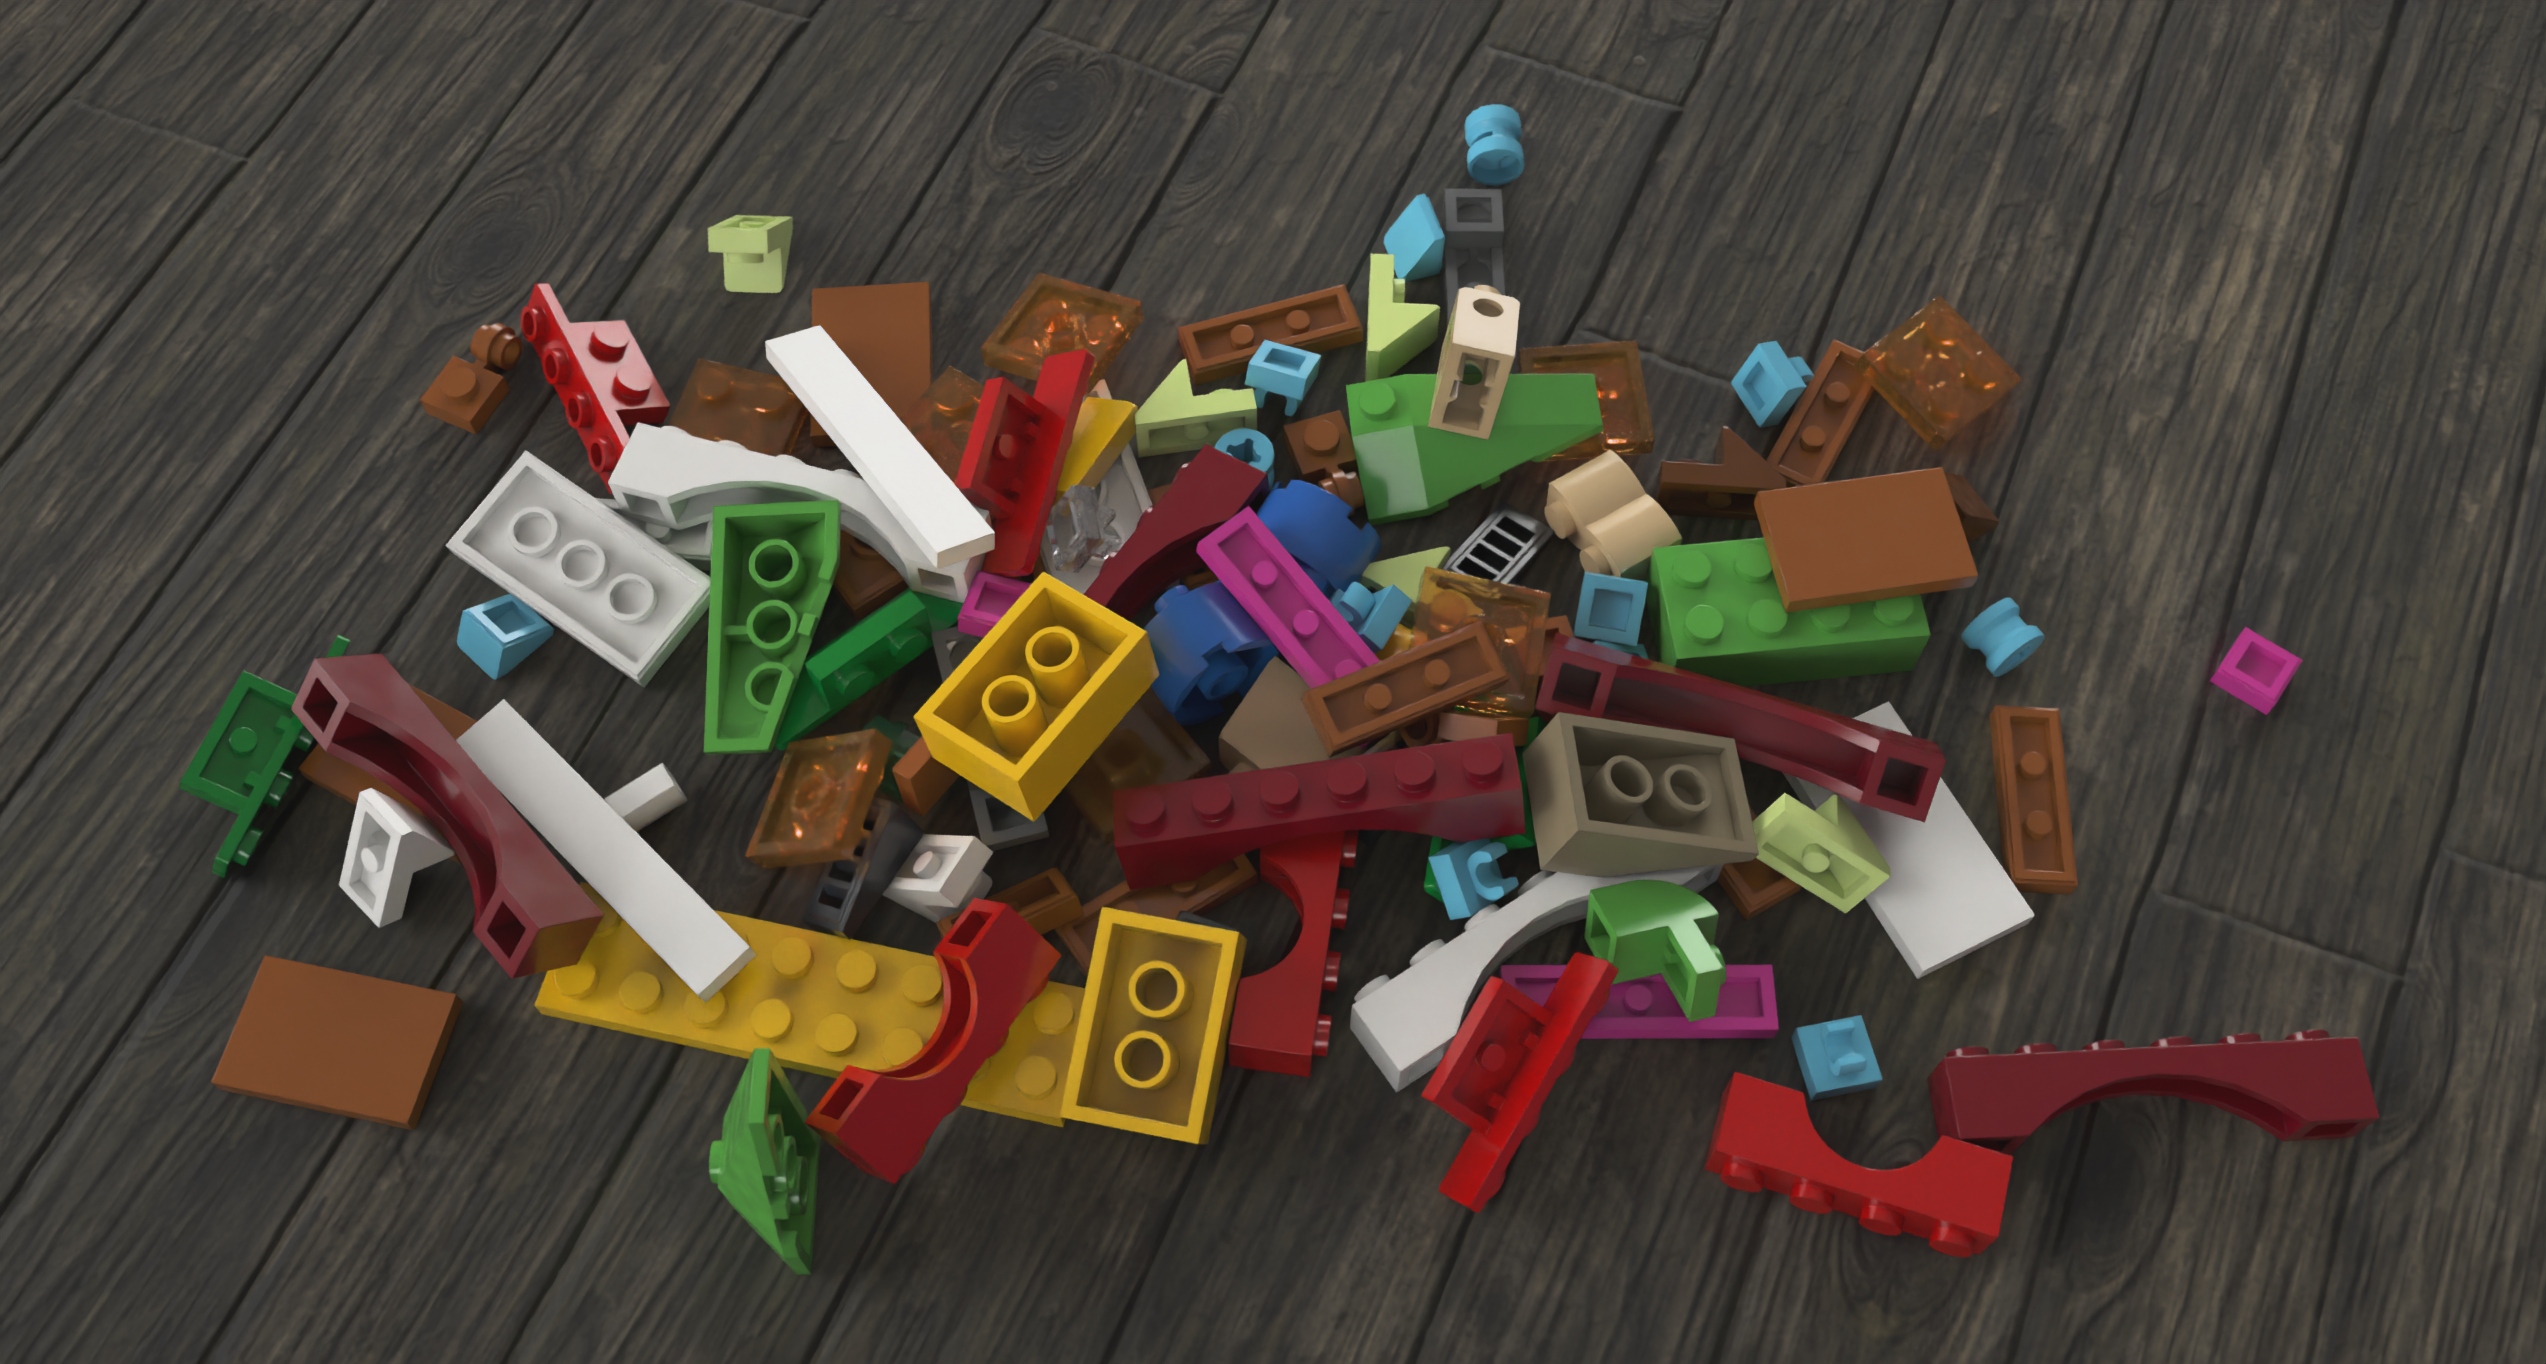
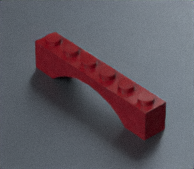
M1205 444L1191 462H1187L1179 468L1173 479L1172 486L1156 506H1151L1144 511L1137 523L1136 530L1121 549L1112 552L1105 559L1099 576L1083 595L1130 621L1161 591L1178 579L1207 565L1196 552L1199 541L1248 506L1255 514L1270 493L1267 473Z
M1559 633L1555 634L1535 709L1555 715L1561 712L1735 739L1738 758L1798 777L1857 803L1921 822L1926 821L1946 762V758L1935 742Z
M382 653L314 658L291 710L327 753L361 768L392 787L419 808L443 833L461 859L472 886L475 904L473 932L511 979L577 965L604 914Z
M1512 733L1112 791L1115 849L1130 890L1195 881L1218 865L1248 851L1279 841L1317 833L1358 829L1399 830L1433 835L1459 843L1526 833L1522 786Z
M2326 1030L2301 1031L2291 1034L2281 1041H2262L2259 1034L2241 1033L2224 1037L2217 1044L2194 1045L2193 1039L2190 1037L2176 1036L2157 1040L2151 1043L2150 1047L2126 1048L2125 1043L2121 1040H2102L2087 1044L2082 1050L2058 1052L2054 1044L2036 1043L2022 1046L2016 1049L2014 1054L1989 1055V1051L1985 1047H1963L1948 1052L1946 1057L1941 1060L1927 1078L1938 1140L1944 1135L2007 1155H2011L2033 1132L2062 1113L2097 1100L2131 1095L2171 1096L2212 1105L2253 1122L2282 1141L2352 1138L2380 1118L2358 1037L2330 1038Z

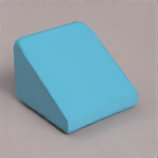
M1424 193L1416 195L1391 226L1384 237V245L1387 253L1394 255V270L1398 279H1405V282L1440 274L1445 236L1429 197H1426Z
M509 593L463 610L457 645L486 674L495 680L511 671L553 636L554 628L536 611Z

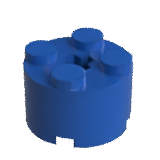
M1291 479L1285 489H1283L1281 481L1277 482L1256 513L1328 600L1338 589L1346 592L1352 582L1355 581L1360 584L1363 572L1370 563L1375 561L1382 549V542L1378 533L1368 522L1361 531L1347 519L1353 509L1351 506L1330 492L1301 480Z
M1220 580L1189 591L1185 585L1175 586L1168 590L1155 603L1154 608L1158 614L1143 628L1148 633L1160 674L1151 684L1150 688L1165 709L1183 726L1201 724L1226 712L1219 702L1236 691L1244 699L1268 662L1274 656L1279 658V651L1268 636Z

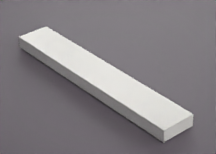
M820 325L765 341L767 360L936 569L995 549V532Z
M504 699L456 740L491 783L705 1003L757 955Z

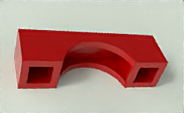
M1359 829L1317 833L1261 847L1260 879L1280 890L1291 901L1300 917L1302 932L1295 947L1279 964L1260 974L1239 979L1229 1038V1066L1310 1077L1313 1056L1327 1057L1332 1016L1320 1014L1323 991L1336 992L1341 952L1331 951L1329 948L1332 928L1345 930L1350 890L1338 887L1341 867L1354 868Z
M973 898L933 951L943 978L944 1003L939 1023L926 1045L909 1060L891 1068L871 1070L847 1065L804 1122L862 1172L895 1185L902 1174L910 1171L920 1161L925 1152L928 1138L942 1119L956 1110L963 1102L968 1091L967 1085L985 1060L995 1055L1003 1047L1009 1035V1027L1025 1005L1037 998L1047 986L1049 973L1062 955L1006 903Z
M1734 1072L1722 1094L1704 1170L1720 1174V1180L1724 1184L1738 1190L1759 1192L1762 1188L1790 1196V1203L1802 1210L1827 1214L1833 1209L1859 1217V1224L1870 1231L1884 1235H1900L1902 1231L1929 1239V1246L1940 1253L1955 1257H1970L1973 1253L1980 1255L1999 1236L2013 1156L1943 1135L1922 1159L1906 1167L1892 1170L1861 1167L1836 1154L1820 1138L1809 1118L1803 1092Z

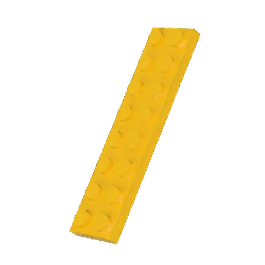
M581 882L580 887L600 909L604 917L577 965L547 971L534 1005L543 1015L750 1059L754 1048H770L782 1067L838 1078L847 1065L871 1070L887 1069L902 1064L916 1055L929 1041L939 1023L944 1003V984L941 970L934 956L854 939L849 940L835 935L714 910L757 955L705 1003L589 883ZM1048 981L1043 992L1025 1005L1009 1027V1035L1003 1047L995 1055L986 1059L967 1085V1094L960 1105L1064 1127L1066 1118L1059 1117L1085 988Z

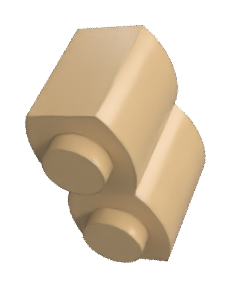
M1611 450L1549 483L1547 504L1544 509L1547 522L1559 538L1564 539L1567 537L1581 550L1579 554L1580 561L1587 572L1642 581L1645 579L1653 548L1681 545L1682 537L1671 518L1652 497L1645 493L1629 466Z

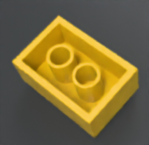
M1042 572L913 717L934 759L1035 822L1160 674L1147 631L1049 574Z
M1102 907L1059 1117L1195 1144H1208L1247 938L1236 931Z

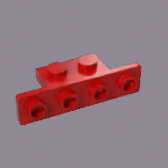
M537 283L534 286L528 306H525L521 313L523 335L527 341L533 344L543 364L546 380L549 384L554 385L565 407L568 423L572 428H576L588 451V458L592 469L600 474L608 492L613 494L608 481L630 439L624 425H635L638 422L643 424L664 422L670 409V404L625 320L569 323L548 283Z
M1086 349L1046 357L1033 397L1005 377L986 380L954 484L968 501L981 509L988 510L990 515L996 518L993 529L995 532V549L986 552L981 569L982 572L1010 578L1027 576L1033 571L1035 562L1040 554V544L1051 506L1056 499L1057 486L1066 455L1072 444L1073 431L1082 400L1089 385L1088 380L1095 356Z
M1579 952L1575 953L1544 1006H1541L1505 980L1490 976L1421 1094V1097L1472 1129L1441 1182L1439 1192L1476 1213L1480 1212L1487 1200L1498 1192L1505 1179L1506 1167L1522 1139L1529 1135L1537 1125L1541 1114V1106L1557 1078L1564 1074L1572 1064L1576 1053V1045L1591 1019L1607 1003L1610 995V986L1618 974L1616 966L1607 960Z

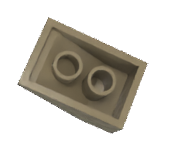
M1558 712L1523 752L1541 870L1594 877H1609L1752 861L1759 855L1737 748L1733 738Z

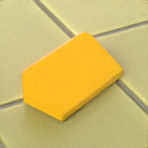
M1086 398L1080 407L1073 431L1072 444L1066 455L1053 506L1074 517L1136 433L1134 414L1138 411L1137 405L1122 400Z

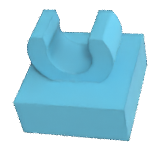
M1264 340L1248 363L1245 385L1256 388L1254 392L1256 407L1263 408L1269 399L1270 393L1273 392L1286 397L1285 415L1293 416L1318 376L1321 355Z
M1777 341L1759 343L1731 381V385L1759 428L1779 424L1806 388L1804 382L1811 381L1814 375L1802 357L1788 359Z
M1584 571L1573 632L1574 636L1637 646L1648 583Z
M1354 581L1346 592H1343L1341 589L1334 592L1329 601L1369 649L1375 653L1383 649L1413 600L1394 584L1372 594L1363 585Z
M1489 838L1461 843L1454 842L1428 857L1450 920L1473 916L1519 885L1517 877L1502 878L1496 859L1508 852L1505 844L1499 842L1490 843Z
M1861 1015L1799 1027L1793 1032L1791 1039L1811 1101L1877 1088L1883 1080Z

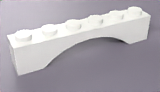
M638 422L608 481L622 516L676 530H682L713 520V506L838 500L841 503V530L848 532L873 547L897 569L911 590L964 603L977 570L981 571L986 555L985 552L936 569L860 475L844 469H838L833 472L806 465L801 460L789 455L774 457L750 451L741 444L729 440L714 442L694 437L674 426L659 428ZM970 502L992 528L990 512Z
M1724 864L1609 877H1594L1562 872L1553 874L1551 871L1543 870L1530 878L1518 891L1519 897L1499 909L1496 904H1492L1476 913L1466 923L1464 927L1466 932L1449 943L1445 944L1442 939H1438L1423 947L1410 960L1412 967L1392 980L1387 975H1382L1366 984L1354 998L1356 1003L1352 1005L1350 1029L1394 1090L1399 1092L1439 1065L1458 1033L1477 993L1503 962L1528 942L1561 925L1587 918L1590 890L1634 880H1660L1681 885L1698 893L1718 879Z

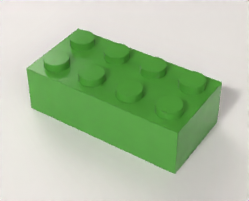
M1764 538L1653 548L1644 580L1648 583L1646 602L1659 663L1742 687L1912 671L1931 636L1920 594L1785 613Z

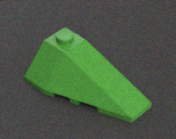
M1404 374L1346 385L1352 440L1370 525L1428 516L1449 506L1448 499L1477 485H1480L1483 490L1501 481L1500 474L1528 460L1535 462L1543 461L1604 431L1594 374H1509L1488 440L1428 427L1437 374ZM1463 374V381L1460 382L1465 385H1476L1482 381V374Z
M838 500L713 506L704 753L707 755L772 752L840 565L841 503Z
M754 1048L724 1116L722 1140L712 1142L709 1156L710 1179L713 1184L718 1183V1188L736 1211L797 1275L811 1274L821 1136L804 1123L809 1115L771 1049Z

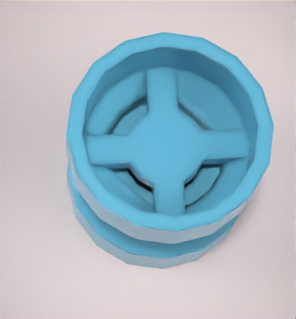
M1495 104L1482 106L1472 111L1466 118L1465 139L1470 147L1467 154L1468 172L1470 177L1478 183L1495 186L1507 184L1517 179L1523 172L1525 166L1524 152L1519 143L1522 135L1521 120L1519 114L1513 108Z

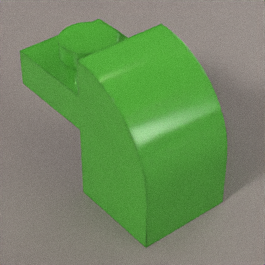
M1634 880L1590 890L1584 938L1596 958L1607 960L1618 968V974L1612 984L1661 973L1689 1022L1715 1016L1720 986L1724 985L1726 981L1725 963L1721 952L1714 945L1719 916L1716 909L1696 892L1681 885L1660 880Z

